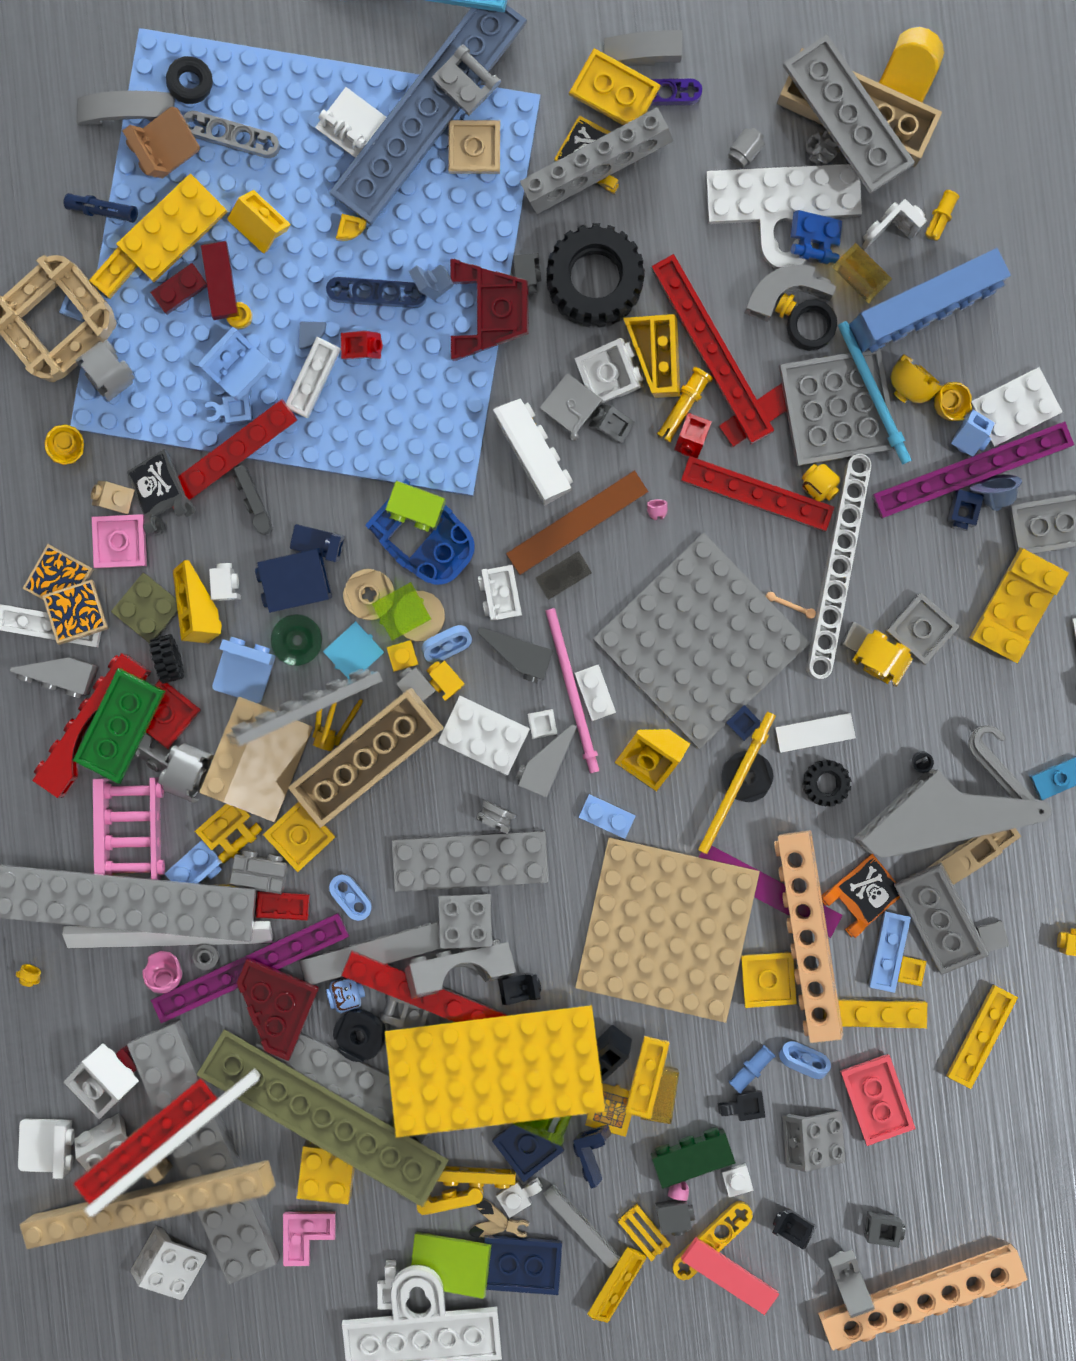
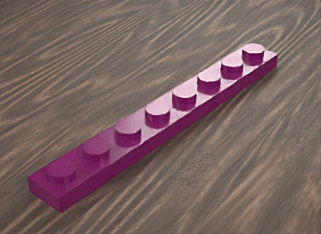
M1062 422L880 491L872 496L880 517L883 519L1074 446L1066 422Z
M336 913L185 983L168 993L159 995L151 999V1003L162 1024L237 989V981L247 958L278 970L350 935L340 914Z

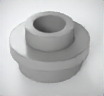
M203 944L195 949L193 962L199 969L210 970L218 963L219 953L214 946ZM202 953L209 954L210 960L208 962H204L201 959Z

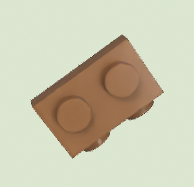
M170 107L144 128L129 125L122 130L127 138V146L136 154L139 159L140 169L148 176L163 179L198 153L200 149L195 137L176 107Z

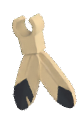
M485 1199L476 1204L479 1212L489 1221L475 1224L469 1231L471 1236L480 1238L485 1237V1235L497 1234L504 1230L515 1233L519 1237L527 1236L526 1231L521 1232L518 1229L519 1225L529 1226L527 1220L510 1218L508 1220L496 1206Z

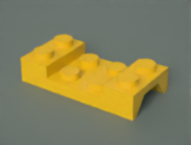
M1020 547L969 638L1018 664L1030 643L1029 639L1052 598L1058 594L1069 572Z

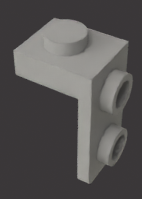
M853 1250L838 1252L833 1257L828 1258L833 1276L850 1317L854 1318L873 1311L875 1307L860 1273Z

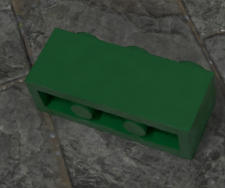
M718 1127L710 1128L703 1132L704 1135L697 1138L687 1136L680 1139L679 1144L670 1147L669 1144H665L655 1148V1152L651 1153V1157L662 1189L735 1164L736 1162L724 1129L718 1130Z

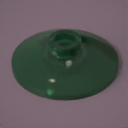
M293 614L282 618L275 625L271 634L273 652L282 662L289 665L300 666L311 662L319 654L322 646L320 628L311 618L304 615ZM295 636H301L302 643L300 645L293 643Z

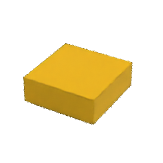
M903 956L897 982L922 987L927 961Z

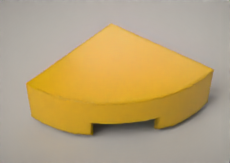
M342 214L336 240L349 241L358 237L364 231L367 221L362 218Z

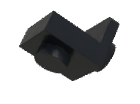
M523 973L498 979L502 1005H510L527 1000H539L541 998V983L536 974Z
M784 1210L775 1217L773 1221V1226L775 1227L772 1233L776 1236L781 1235L801 1249H806L817 1226L792 1210Z

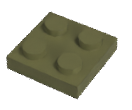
M144 572L111 611L148 643L150 639L159 637L178 614L176 598Z

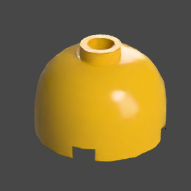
M903 354L892 368L891 383L896 389L893 394L904 403L908 400L913 403H924L931 400L943 386L921 365H913L911 363L913 359Z

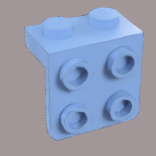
M232 327L204 356L198 365L235 400H239L248 394L251 387L261 377L266 375L272 362Z
M230 637L229 641L222 639L219 649L223 650L212 685L213 689L234 697H242L249 701L260 703L263 699L276 656L269 654L270 648L255 644L253 649L244 646L246 641Z

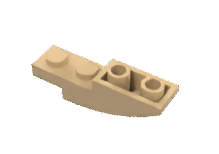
M1014 828L974 837L963 845H958L929 867L942 862L954 885L1003 853L1002 850L1022 836Z

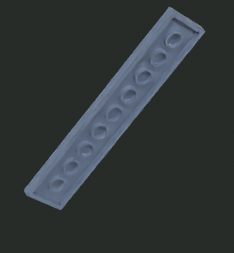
M507 4L505 13L471 8L330 190V194L372 225L447 128L449 122L453 120L461 109L432 81V76L463 44L470 50L469 53L490 72L527 24V19ZM462 61L458 67L479 86L482 80Z

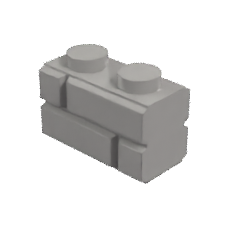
M242 850V854L234 856L230 879L231 886L252 888L278 894L284 892L289 863L283 861V856L268 854L267 858L257 857L258 852L251 850Z

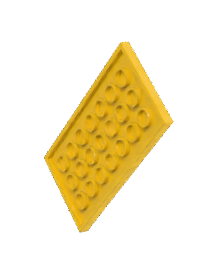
M592 1005L385 1031L396 1137L605 1111Z

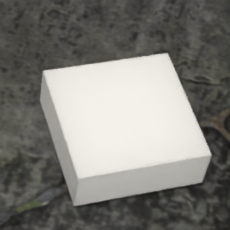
M553 709L528 714L532 739L557 734Z

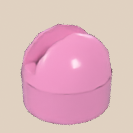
M656 499L647 502L649 517L657 520L658 516L661 520L664 519L668 511L667 501Z
M685 1181L669 1187L667 1195L676 1200L687 1201L689 1186Z

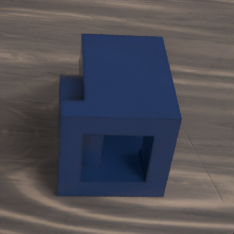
M959 489L953 493L947 521L953 523V528L967 531L968 527L972 528L977 525L984 496ZM960 508L966 510L967 514L965 517L959 515Z

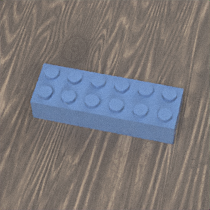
M998 248L861 312L849 326L861 352L863 353L870 349L871 353L885 347V344L891 340L893 342L899 341L914 329L916 332L929 326L930 322L936 319L940 321L950 316L958 308L963 310L973 305L974 301L980 298L984 300L997 293V290L1005 286L1004 281L1011 274Z

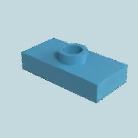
M1076 756L1030 776L1039 800L1047 799L1076 786Z

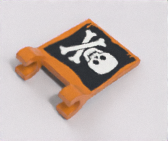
M870 854L838 883L822 894V901L825 906H830L837 898L842 901L856 918V921L852 922L844 930L850 937L856 938L872 921L896 902L900 896L894 886L896 881L873 854Z

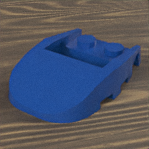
M407 479L403 481L404 484L410 485V481ZM389 499L365 525L397 563L425 582L434 585L446 584L454 580L469 564L474 554L475 544L471 532L446 505L441 514L443 519L410 558L389 540L402 525V523L390 519L391 514L386 512L385 509Z

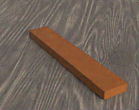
M634 470L506 553L519 575H522L649 491Z

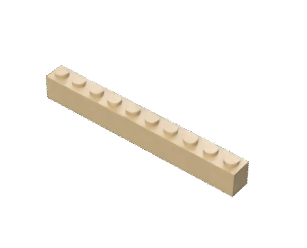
M269 1160L120 1194L93 1217H90L85 1211V1208L89 1205L88 1202L33 1214L20 1224L26 1249H31L265 1196L276 1185Z

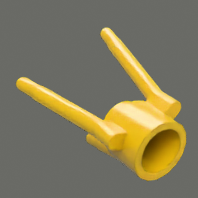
M358 700L337 735H335L336 730L330 728L337 702L331 704L325 726H321L322 709L316 711L315 729L312 735L315 738L313 746L327 751H332L334 745L339 746L342 736L357 714L363 700Z

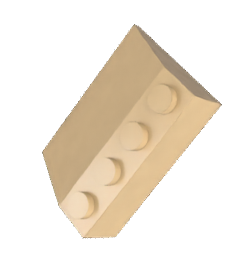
M238 697L199 793L275 822L314 727L296 720L242 746L232 745L226 735L233 732L231 727L242 722L253 723L256 721L255 717L266 711H270V713L277 712Z

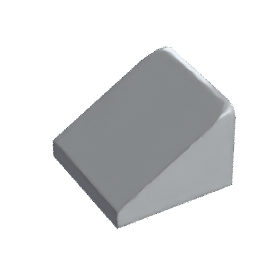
M851 622L840 646L857 653L867 634H872L873 631L856 622Z

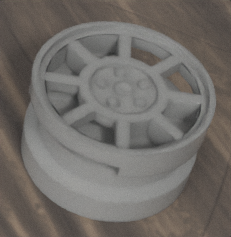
M484 800V808L481 813L477 814L475 819L481 820L482 823L508 834L511 828L509 826L511 819L516 818L517 815Z

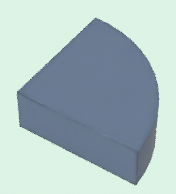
M300 322L299 348L306 349L312 347L316 337L321 338L324 335L326 322Z

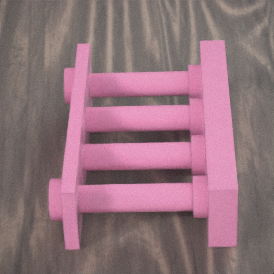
M159 777L150 778V785L112 786L107 778L93 779L94 874L151 873V879L161 880V875L165 874V861L161 860L160 798H163L164 790L163 785L158 783ZM112 796H150V811L113 812L112 809H109V799H112ZM150 821V837H113V835L109 834V825H112L113 822ZM151 847V863H113V861H110V850H113V848Z

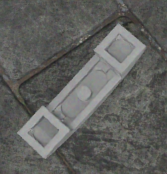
M111 91L77 98V124H103L105 120L144 118L151 122L170 107H175V98L170 93L157 91Z

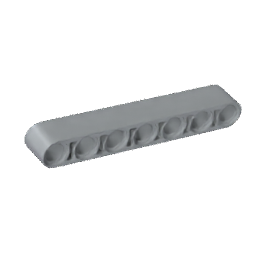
M439 920L299 960L304 981L313 985L341 977L351 950L388 964L441 949Z

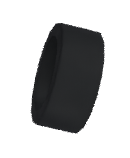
M817 299L806 300L798 304L791 312L787 322L788 335L791 341L801 349L807 351L819 350L825 347L834 337L838 326L837 316L833 308L826 302ZM814 310L820 312L827 321L825 334L817 340L806 339L798 331V319L806 311Z

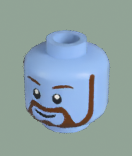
M345 977L331 981L329 989H326L330 1008H335L338 1013L359 1008L361 1006V998L365 997L363 985Z

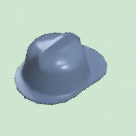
M997 475L971 486L970 490L981 493L984 496V504L994 511H999L1016 501L1018 487L1022 484V480L1014 475Z

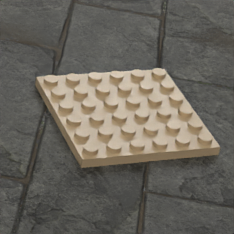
M609 837L575 988L726 1023L760 871Z

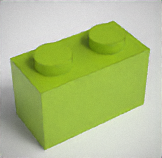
M396 481L385 510L391 514L390 519L400 523H404L406 519L414 522L415 528L429 532L430 528L436 530L446 500L440 496Z

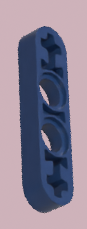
M334 277L326 285V292L329 298L337 303L419 308L424 305L427 296L418 290L422 297H417V301L413 302L410 296H403L404 301H400V288H404L405 294H412L413 289L418 290L414 282ZM337 284H341L343 289L350 290L349 284H353V297L349 298V292L344 291L340 292L339 296H336L331 289L336 288ZM361 285L370 287L371 293L369 297H358L356 293L358 287ZM387 287H393L397 292L396 297L392 300H385L382 297V292Z

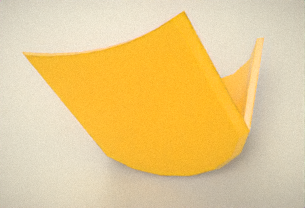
M922 27L909 28L901 33L879 83L923 103L944 56L943 43L938 35L930 29Z

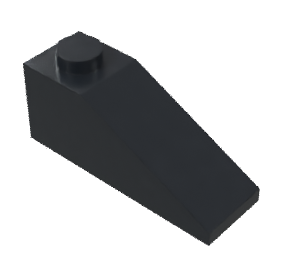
M611 1025L596 1040L602 1083L630 1055L632 1039L614 1025Z

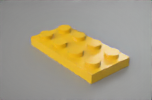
M190 173L121 238L116 245L154 283L228 212Z

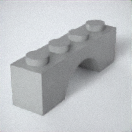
M494 940L491 947L479 949L475 947L461 948V953L451 955V951H445L436 954V958L427 960L426 956L412 959L411 964L404 968L411 998L414 999L438 993L442 990L443 981L448 971L456 967H466L476 971L485 982L510 977L516 973L509 943L500 944L499 940Z

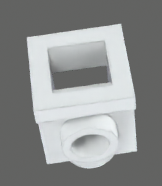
M232 563L216 564V568L209 569L211 600H241V595L235 593V589H239L238 573H234Z

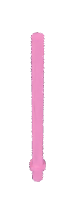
M555 608L549 609L545 612L584 754H582V757L586 759L589 773L600 771L596 760L598 754L593 749Z

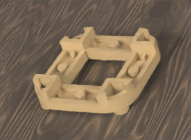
M43 255L36 260L39 264L3 297L0 296V335L24 363L25 369L29 373L43 380L56 382L67 376L78 366L75 361L98 342L101 341L103 343L116 328L117 322L110 305L76 264L64 256L52 255L47 257ZM59 285L81 312L85 321L49 352L22 317Z

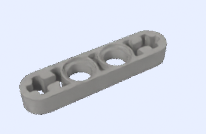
M189 111L183 116L195 138L264 158H273L280 151L279 141L271 132L198 111ZM196 118L200 125L206 126V134H204L205 130L203 127L195 126L194 129H191L188 123L193 122ZM223 125L226 128L225 134L222 137L213 136L212 129L214 126ZM240 132L250 134V140L247 144L237 143L236 137ZM258 135L257 139L262 143H267L268 140H271L274 147H269L268 151H265L262 144H255V136Z
M552 1185L543 1193L550 1205L609 1268L614 1267L618 1263L620 1256L555 1185Z

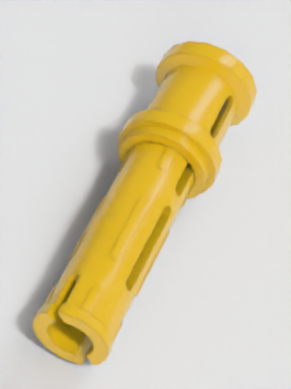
M693 367V374L689 381L680 388L682 395L659 432H657V435L662 438L666 431L669 430L664 439L669 443L672 441L673 436L693 403L701 400L702 391L707 383L713 380L711 375L700 368Z

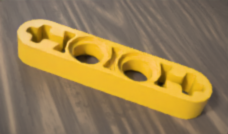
M735 1201L704 1229L697 1238L720 1252L751 1222L753 1216L751 1208L744 1201ZM736 1209L740 1211L746 1209L744 1212L746 1217L744 1219L738 1217L734 1221V1225L737 1227L733 1229L726 1218L729 1217L732 1221L736 1217ZM719 1225H725L729 1229L728 1235L724 1238H718L714 1234L715 1228ZM689 1245L674 1258L672 1263L673 1272L680 1280H689L698 1272L689 1265L688 1272L685 1270L679 1272V1263H684L681 1257Z

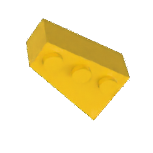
M675 314L623 318L653 396L655 398L679 397L678 323Z

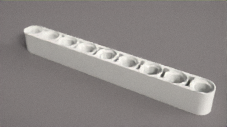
M864 454L853 455L844 466L806 664L807 674L813 679H824L831 674L871 472V461ZM853 461H860L863 464L864 470L862 473H857L853 470ZM848 486H855L858 489V498H852L848 495ZM843 511L853 513V523H846L843 520ZM840 535L848 538L849 546L847 549H843L838 545L837 539ZM835 560H839L844 564V572L842 574H838L833 570V562ZM831 585L836 586L840 591L837 599H832L828 595V588ZM826 610L834 613L835 620L832 624H827L823 620V614ZM822 635L827 636L830 640V646L826 650L821 649L818 645V639ZM816 661H822L825 665V671L822 675L816 674L813 670V665Z

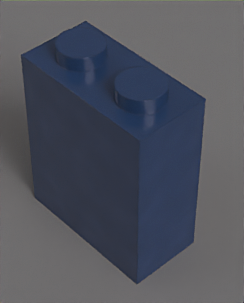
M321 548L257 562L258 567L255 568V575L258 583L262 582L264 593H261V599L264 608L268 607L269 613L332 598Z

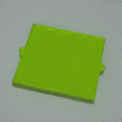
M411 582L372 603L380 618L379 624L384 625L392 641L431 620L423 604L424 599L419 597Z

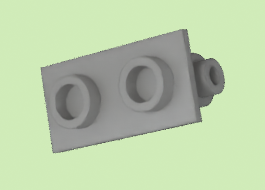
M145 733L134 758L140 757L147 762L146 764L150 769L155 772H162L167 769L170 762L168 756L171 749H166L159 742L152 749L150 745L153 743L154 738Z

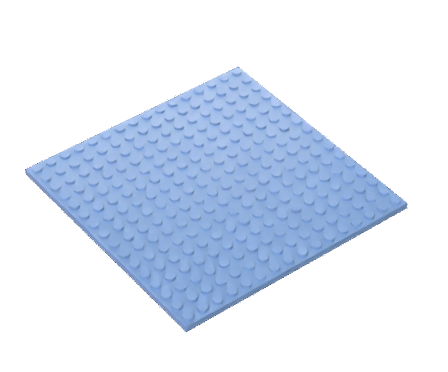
M139 28L128 91L170 93L166 85V74L169 66L176 59L183 56H193L201 59L208 65L212 73L213 85L210 94L203 101L196 104H185L175 99V107L179 109L181 115L184 116L189 111H198L271 132L279 141L280 151L273 158H264L195 138L200 147L199 152L162 179L148 176L140 169L139 159L127 146V138L122 131L129 125L144 128L150 121L146 118L123 120L109 202L136 206L138 217L134 223L106 217L97 270L118 248L116 243L190 173L217 199L228 213L154 283L137 267L111 299L97 289L112 308L117 322L116 328L112 331L107 341L116 350L115 354L118 356L117 360L119 363L124 360L133 371L132 374L135 378L132 380L133 384L108 402L105 396L103 397L85 376L86 371L81 367L70 426L83 432L210 453L252 422L226 424L225 417H222L216 423L207 421V417H213L216 414V409H207L205 404L215 402L218 405H223L222 397L231 395L217 384L198 363L232 328L226 318L213 320L207 287L168 315L165 314L150 293L191 263L195 265L206 281L201 245L226 241L229 249L236 300L246 304L253 315L252 322L247 328L236 330L272 362L266 375L261 377L248 392L252 420L256 419L281 399L286 403L312 348H299L300 322H326V331L321 339L341 348V333L370 331L380 333L383 344L381 359L346 360L341 359L340 351L309 419L292 411L298 421L246 459L395 483L396 481L403 483L407 479L410 481V485L414 487L474 496L499 345L453 361L451 360V336L477 335V283L454 284L452 288L436 300L427 296L426 302L419 308L337 303L329 298L326 292V285L334 277L414 282L409 271L416 265L425 271H432L437 266L442 265L451 278L450 259H457L470 265L473 264L487 270L511 275L525 193L520 181L527 178L540 94L497 87L470 116L460 109L453 118V120H500V174H449L448 125L372 225L367 223L364 231L352 240L337 241L336 235L342 214L361 218L330 194V190L354 161L355 157L315 128L320 122L318 117L323 110H329L345 87L387 117L419 74ZM185 72L179 78L181 85L185 88L193 89L199 85V78L195 73ZM479 85L478 87L482 89L485 85ZM196 118L193 122L188 123L191 129H194L195 126L203 127L205 130L204 134H206V126L200 125ZM216 125L212 129V135L222 137L225 134L226 128L223 125ZM240 132L236 137L237 143L243 145L247 144L250 140V134L247 132ZM258 135L255 136V144H262L265 151H268L269 147H274L271 140H268L267 143H262L258 141ZM252 190L256 191L291 224L287 232L274 239L266 253H262L228 221V216L237 199ZM108 208L109 211H114V212H117V211H118V210H115V209H110V208ZM337 284L336 288H332L331 291H334L336 296H339L342 291L349 292V298H352L353 284H349L350 290L343 289L341 284ZM367 285L358 287L357 296L360 298L369 297L371 293L370 287ZM387 287L383 290L382 297L385 300H392L396 297L397 292L393 287ZM400 288V301H404L403 296H410L413 302L417 301V297H422L417 289H413L412 294H405L404 288Z

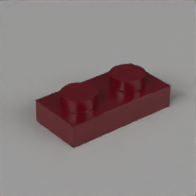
M191 263L150 293L165 314L168 315L205 289L207 282L195 265Z

